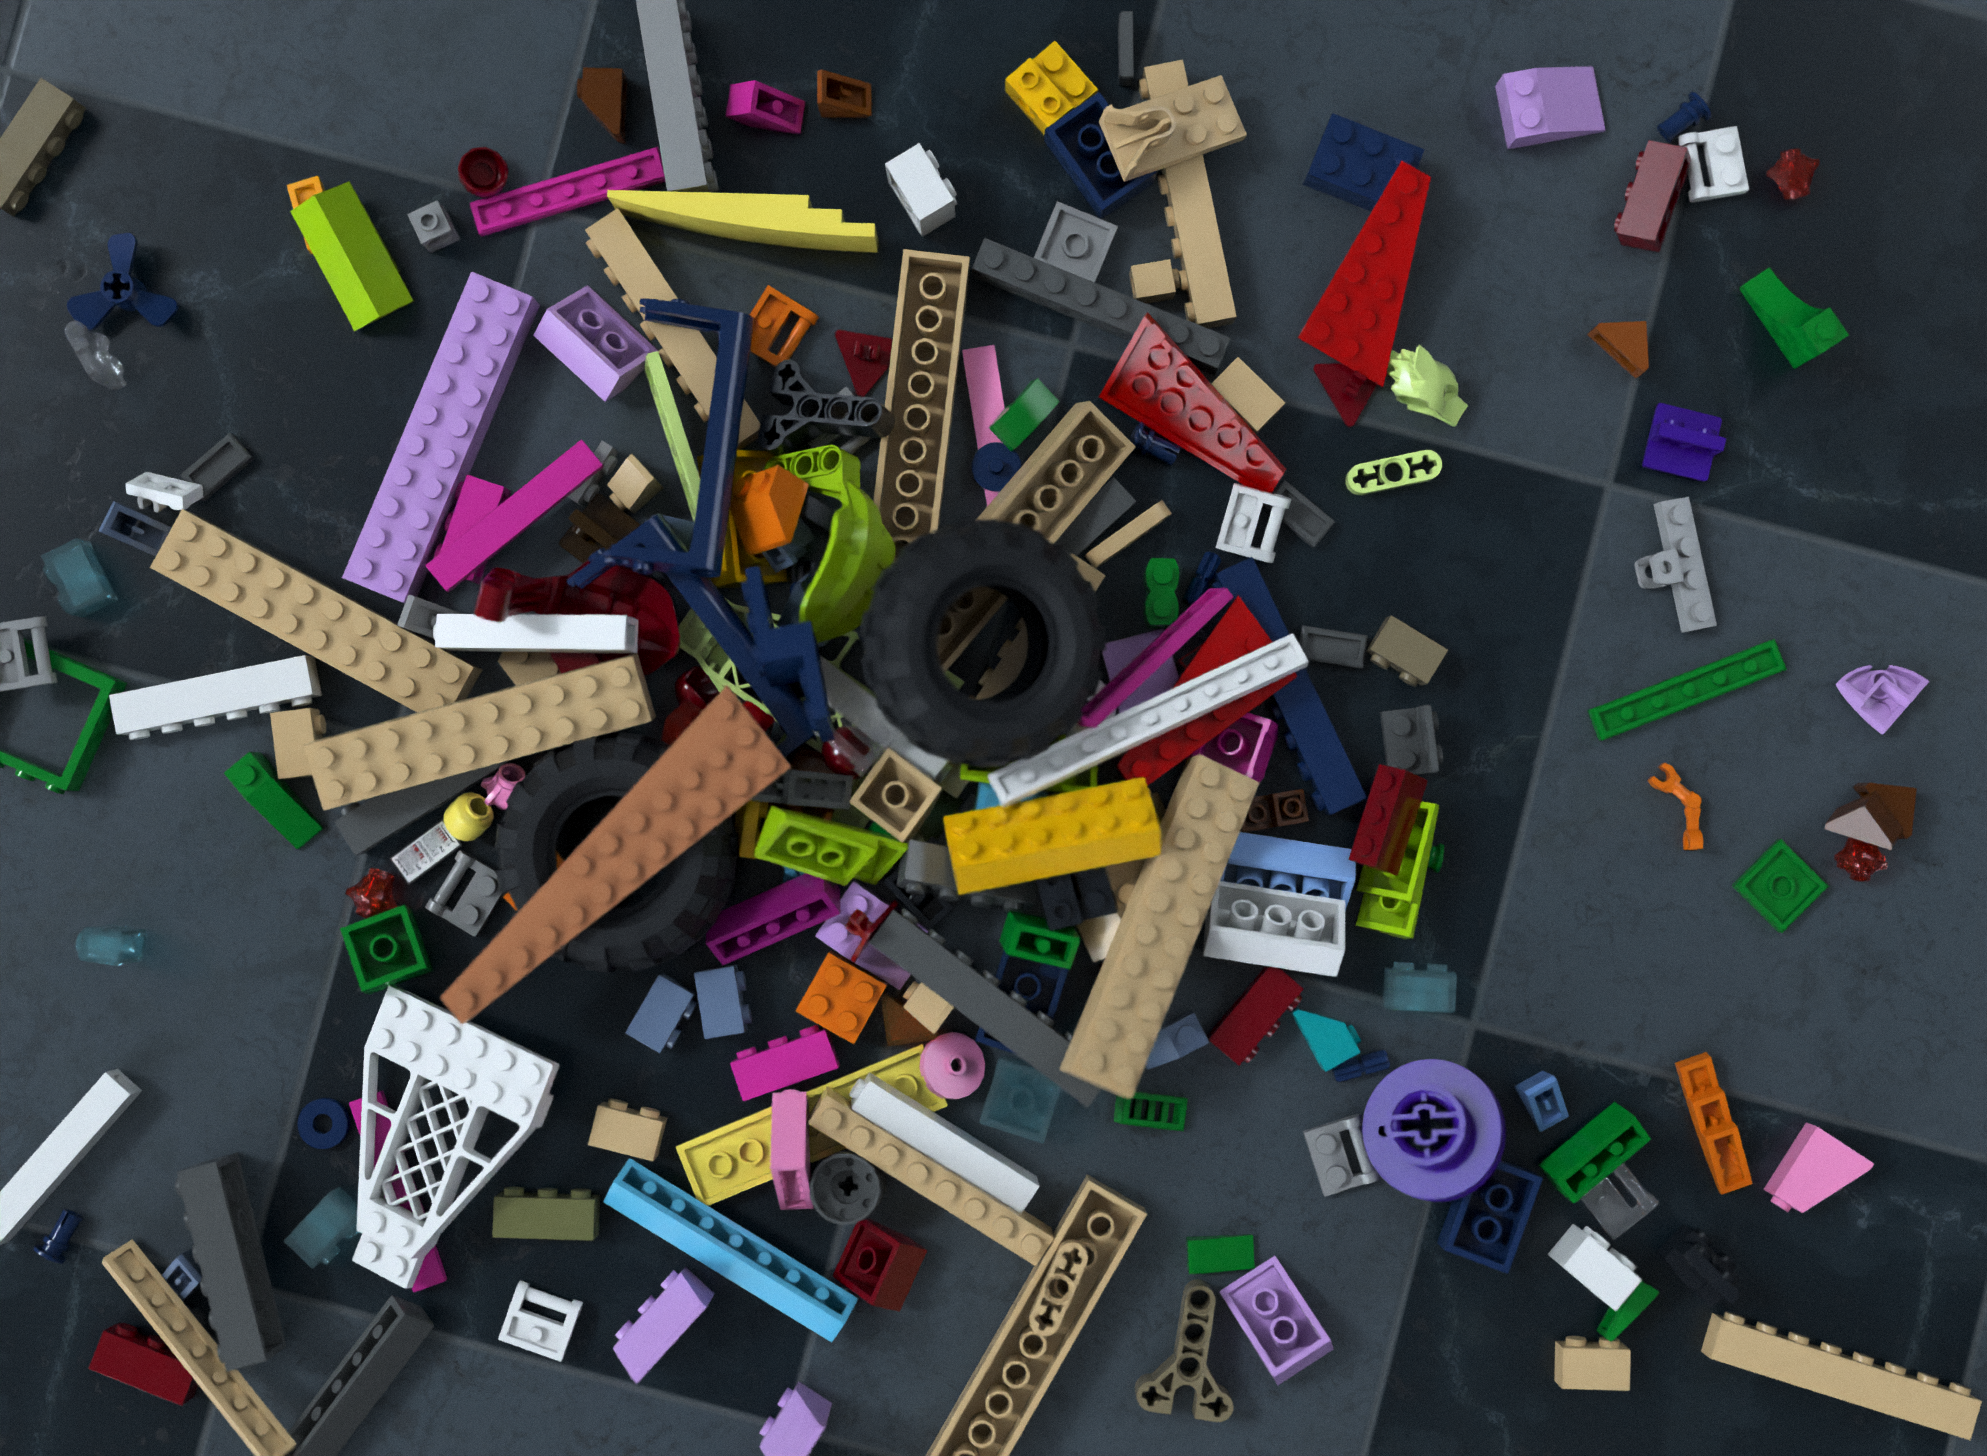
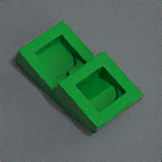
M1036 378L1027 385L1012 404L1005 407L989 426V429L1010 451H1013L1039 426L1060 401Z

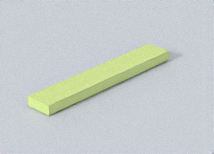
M659 351L647 353L644 370L695 523L700 477Z

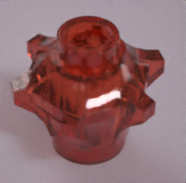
M1801 148L1781 151V158L1778 159L1773 167L1766 171L1767 177L1774 180L1783 194V199H1794L1811 194L1812 176L1820 164L1819 159H1812L1805 154H1801Z
M1848 837L1843 849L1834 856V860L1837 861V867L1845 869L1850 874L1849 878L1853 881L1871 880V875L1876 871L1886 870L1888 867V863L1885 861L1886 856L1880 852L1878 846Z
M370 868L367 875L358 884L346 890L345 894L354 901L357 907L355 913L367 919L397 908L393 898V882L395 877L386 871Z

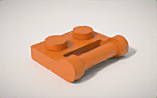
M768 285L750 313V316L754 318L750 353L775 368L783 360L791 358L810 325L814 326L819 317ZM793 313L799 317V320L778 354L775 355L769 349Z

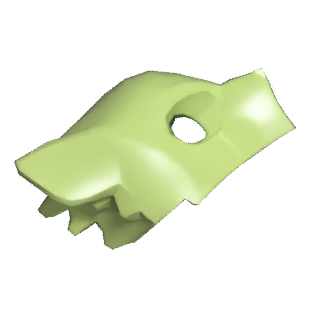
M1418 345L1415 352L1401 349V353H1397L1394 350L1391 351L1387 373L1395 380L1391 390L1394 392L1396 400L1407 404L1408 410L1435 417L1450 426H1457L1460 417L1468 405L1458 397V383L1449 367L1434 360L1430 353L1421 345Z

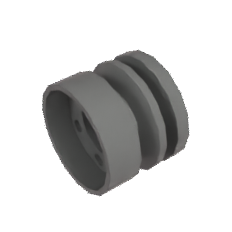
M844 1149L824 1159L814 1170L809 1184L810 1199L816 1211L827 1221L838 1225L855 1224L867 1218L882 1202L886 1191V1176L882 1169L850 1149ZM850 1176L853 1177V1183L858 1184V1187L852 1190L851 1193L848 1192V1187L843 1185V1182L849 1179Z

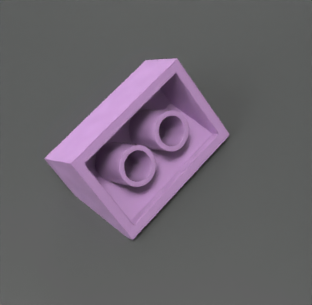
M588 285L549 307L533 335L605 402L625 390L644 370L647 353L658 351Z
M686 1267L679 1274L673 1270L660 1285L665 1290L656 1299L650 1295L638 1309L642 1315L633 1324L628 1320L615 1334L619 1340L614 1345L613 1350L632 1380L636 1383L644 1377L703 1312L715 1294Z

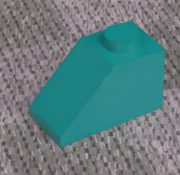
M1297 1007L1290 1012L1318 1064L1325 1072L1361 1053L1357 1047L1361 1040L1352 1024L1346 1027L1345 1023L1340 1020Z

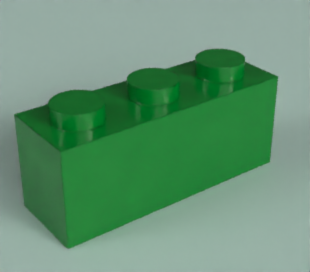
M1614 1101L1543 1160L1539 1167L1555 1189L1572 1203H1576L1651 1139L1637 1118Z

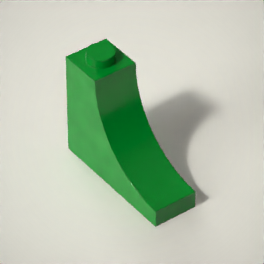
M1770 267L1739 287L1743 296L1794 369L1822 354L1849 335L1830 307L1818 309L1806 304L1784 286Z

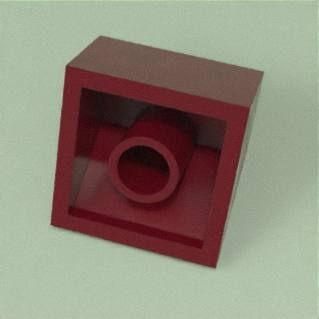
M865 1218L856 1223L832 1277L872 1306L900 1312L927 1253V1249L908 1236L869 1218Z

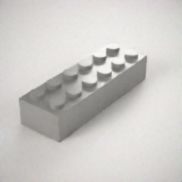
M636 0L667 191L707 193L719 191L716 172L713 171L712 163L708 162V159H713V150L706 129H703V127H708V120L701 97H698V95H703L700 75L697 74L696 66L693 64L698 63L695 44L692 43L689 32L692 31V23L685 0Z

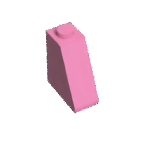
M1806 1122L1763 1190L1773 1195L1770 1202L1784 1211L1789 1212L1793 1208L1804 1213L1871 1170L1874 1163L1824 1130Z

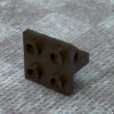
M597 493L583 512L575 509L568 519L573 522V525L561 538L559 545L581 563H584L594 552L603 547L607 551L611 548V544L618 543L641 525L602 494Z

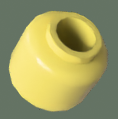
M473 792L463 793L447 807L443 822L453 837L465 842L473 841L490 827L494 819V812L491 806H487L484 803L486 798Z

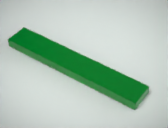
M1771 639L1587 711L1599 741L1785 671L1787 668L1775 639Z

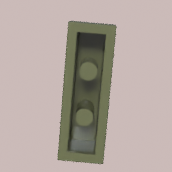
M505 1187L504 1192L494 1196L492 1238L593 1241L599 1235L600 1195H592L590 1189H572L571 1194H560L557 1188H538L537 1193L524 1192V1187Z

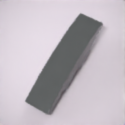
M1113 477L1096 493L1054 544L1061 545L1070 555L1073 553L1079 557L1136 503L1135 499Z
M788 770L750 801L850 810L851 803L849 801L852 794L853 776Z

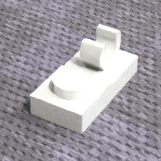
M145 472L125 483L126 493L138 497L137 503L139 508H146L151 505L152 501L154 512L157 513L165 509L167 505L174 510L187 509L191 504L204 497L203 486L200 484L150 472Z

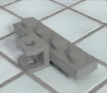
M1689 497L1653 504L1663 551L1642 557L1635 562L1634 566L1639 586L1643 589H1654L1671 585L1681 633L1717 626ZM1647 566L1651 567L1652 578H1648L1645 574Z

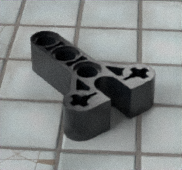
M787 359L775 367L769 393L783 405L794 406L786 415L763 414L758 441L767 452L775 457L797 452L799 448L823 433L883 438L893 431L895 418L885 406L872 397L819 393L814 387L813 377L796 361ZM878 414L877 418L874 421H872L874 416Z

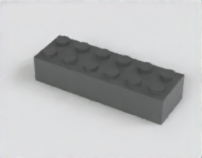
M237 1152L203 1161L176 1172L178 1178L175 1182L176 1191L179 1197L183 1198L186 1209L184 1212V1223L186 1228L191 1231L194 1241L192 1246L193 1258L197 1264H200L203 1276L200 1281L203 1295L208 1297L211 1308L209 1311V1322L212 1329L216 1330L219 1340L217 1346L218 1357L221 1363L225 1364L226 1372L265 1362L287 1346Z

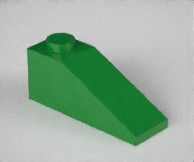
M248 752L224 772L225 776L244 799L297 850L324 829L286 781L278 779L277 770L262 753Z

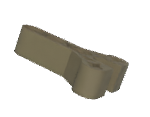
M1194 1279L1185 1286L1182 1295L1174 1353L1153 1373H1146L1138 1378L1135 1384V1394L1139 1405L1144 1410L1171 1415L1176 1389L1182 1385H1189L1195 1389L1192 1405L1194 1419L1223 1422L1232 1415L1233 1402L1228 1390L1224 1386L1217 1384L1206 1364L1216 1300L1211 1286L1204 1280ZM1197 1290H1203L1208 1293L1207 1300L1200 1305L1190 1301L1191 1295ZM1191 1324H1199L1203 1327L1202 1333L1196 1338L1188 1337L1185 1334L1186 1328ZM1187 1357H1193L1198 1361L1197 1366L1191 1371H1185L1180 1368L1181 1362ZM1150 1386H1154L1156 1393H1153L1151 1398H1146L1145 1392L1149 1391ZM1216 1397H1221L1223 1403L1218 1404L1217 1409H1213L1211 1402H1215Z

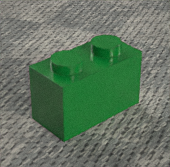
M1009 910L999 942L1007 955L1071 969L1081 938L1072 926L1050 931L1047 919Z

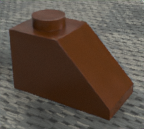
M583 67V77L577 80L578 99H582L587 110L618 143H625L628 79L623 69Z

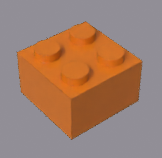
M831 950L825 957L796 1012L854 1044L888 983Z

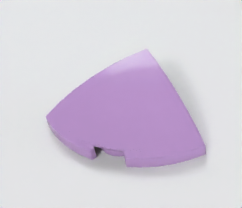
M1871 665L1857 668L1843 676L1836 683V687L1851 707L1881 735L1888 730L1929 683L1921 675L1898 666L1889 665L1886 670L1870 671Z

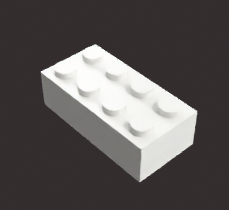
M1219 882L1206 914L1203 956L1337 977L1345 952V900L1231 882Z

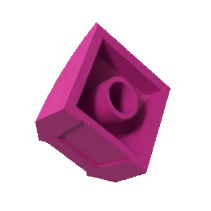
M1247 713L1186 757V759L1200 754L1260 784L1265 777L1267 765L1275 742L1278 739L1279 724L1270 719Z

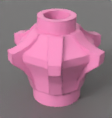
M507 763L502 765L499 771L492 777L484 778L481 787L486 789L488 796L484 803L487 806L495 805L500 810H506L508 806L506 801L515 785L525 778L523 768L517 764Z

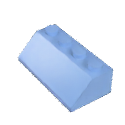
M1239 832L1220 881L1345 900L1346 912L1356 879V862L1348 860L1352 849Z

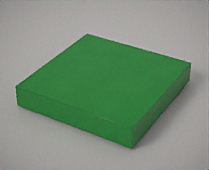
M1777 839L1731 885L1778 933H1783L1829 887L1782 839Z

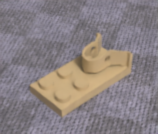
M1222 75L1124 109H1116L1109 105L1104 109L1099 120L1101 129L1124 182L1244 140L1247 136Z

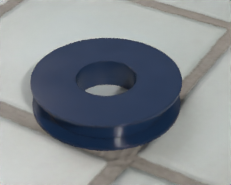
M320 1098L308 1103L302 1109L298 1117V1131L303 1141L309 1146L317 1149H328L339 1144L346 1137L350 1127L349 1114L340 1102L331 1098ZM320 1114L328 1115L332 1120V1128L328 1133L320 1132L316 1128L315 1121Z

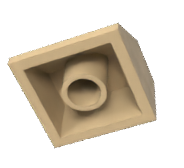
M888 747L849 802L903 843L912 840L926 821L943 787Z

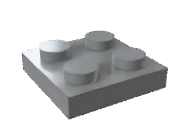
M1057 201L1034 258L1096 282L1118 226Z

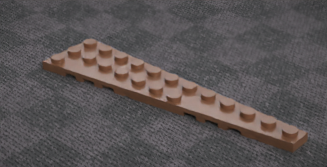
M726 686L440 997L461 1025L467 1023L792 768L729 686Z

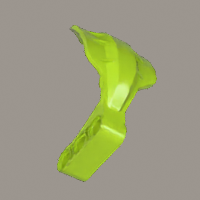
M826 445L778 455L769 459L764 466L765 470L779 465L808 483L807 491L839 499L843 504V507L833 515L830 541L824 559L804 596L799 611V623L811 621L818 643L851 632L862 624L863 613L869 609L874 595L872 588L883 569L888 568L894 562L896 551L891 535L882 524L878 507L869 495L860 489V460L836 445Z

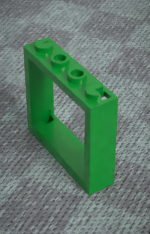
M23 637L26 656L36 661L33 641ZM49 649L52 668L101 690L62 775L0 749V768H5V765L16 769L15 775L29 781H35L38 778L47 782L45 788L64 795L65 791L80 790L113 716L109 695L124 692L127 682Z

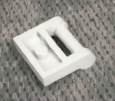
M1737 126L1700 133L1691 132L1678 137L1679 146L1688 148L1692 160L1688 169L1691 188L1688 191L1690 202L1744 194L1749 190ZM1703 145L1711 187H1704L1697 146Z
M1234 483L1216 548L1249 558L1253 557V559L1273 563L1276 555L1273 550L1285 509H1289L1292 499ZM1265 503L1272 505L1261 547L1257 548L1251 546L1262 505Z
M520 1280L514 1292L498 1340L561 1362L564 1359L583 1302L573 1299L572 1302L531 1288L530 1283ZM524 1300L566 1314L565 1322L562 1323L522 1309Z

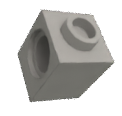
M438 200L407 214L421 244L430 253L460 240L447 210Z

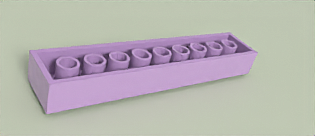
M474 272L470 273L342 578L402 603L406 602L408 594L415 597L418 596L428 573V568L425 565L433 560L435 550L445 532L446 518L450 512L453 513L458 500H455L457 486L460 481H465L466 475H469L540 307V304L533 296Z

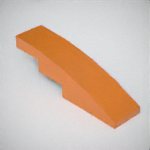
M1704 1052L1676 1062L1675 1066L1685 1100L1719 1193L1723 1195L1753 1184L1739 1130L1731 1119L1725 1092L1719 1087L1711 1056Z

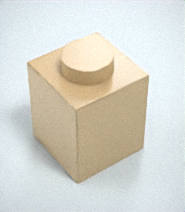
M1170 259L1133 265L1130 268L1129 275L1133 298L1136 300L1152 303L1174 299L1175 289L1180 288L1178 269H1172Z

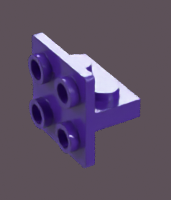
M1664 403L1657 404L1642 466L1701 482L1707 481L1713 456L1724 451L1727 439L1719 436L1722 419Z

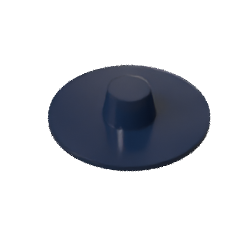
M993 442L982 446L972 460V473L976 482L984 489L994 492L1001 491L1021 468L1020 458L1016 451H1010L1000 442Z

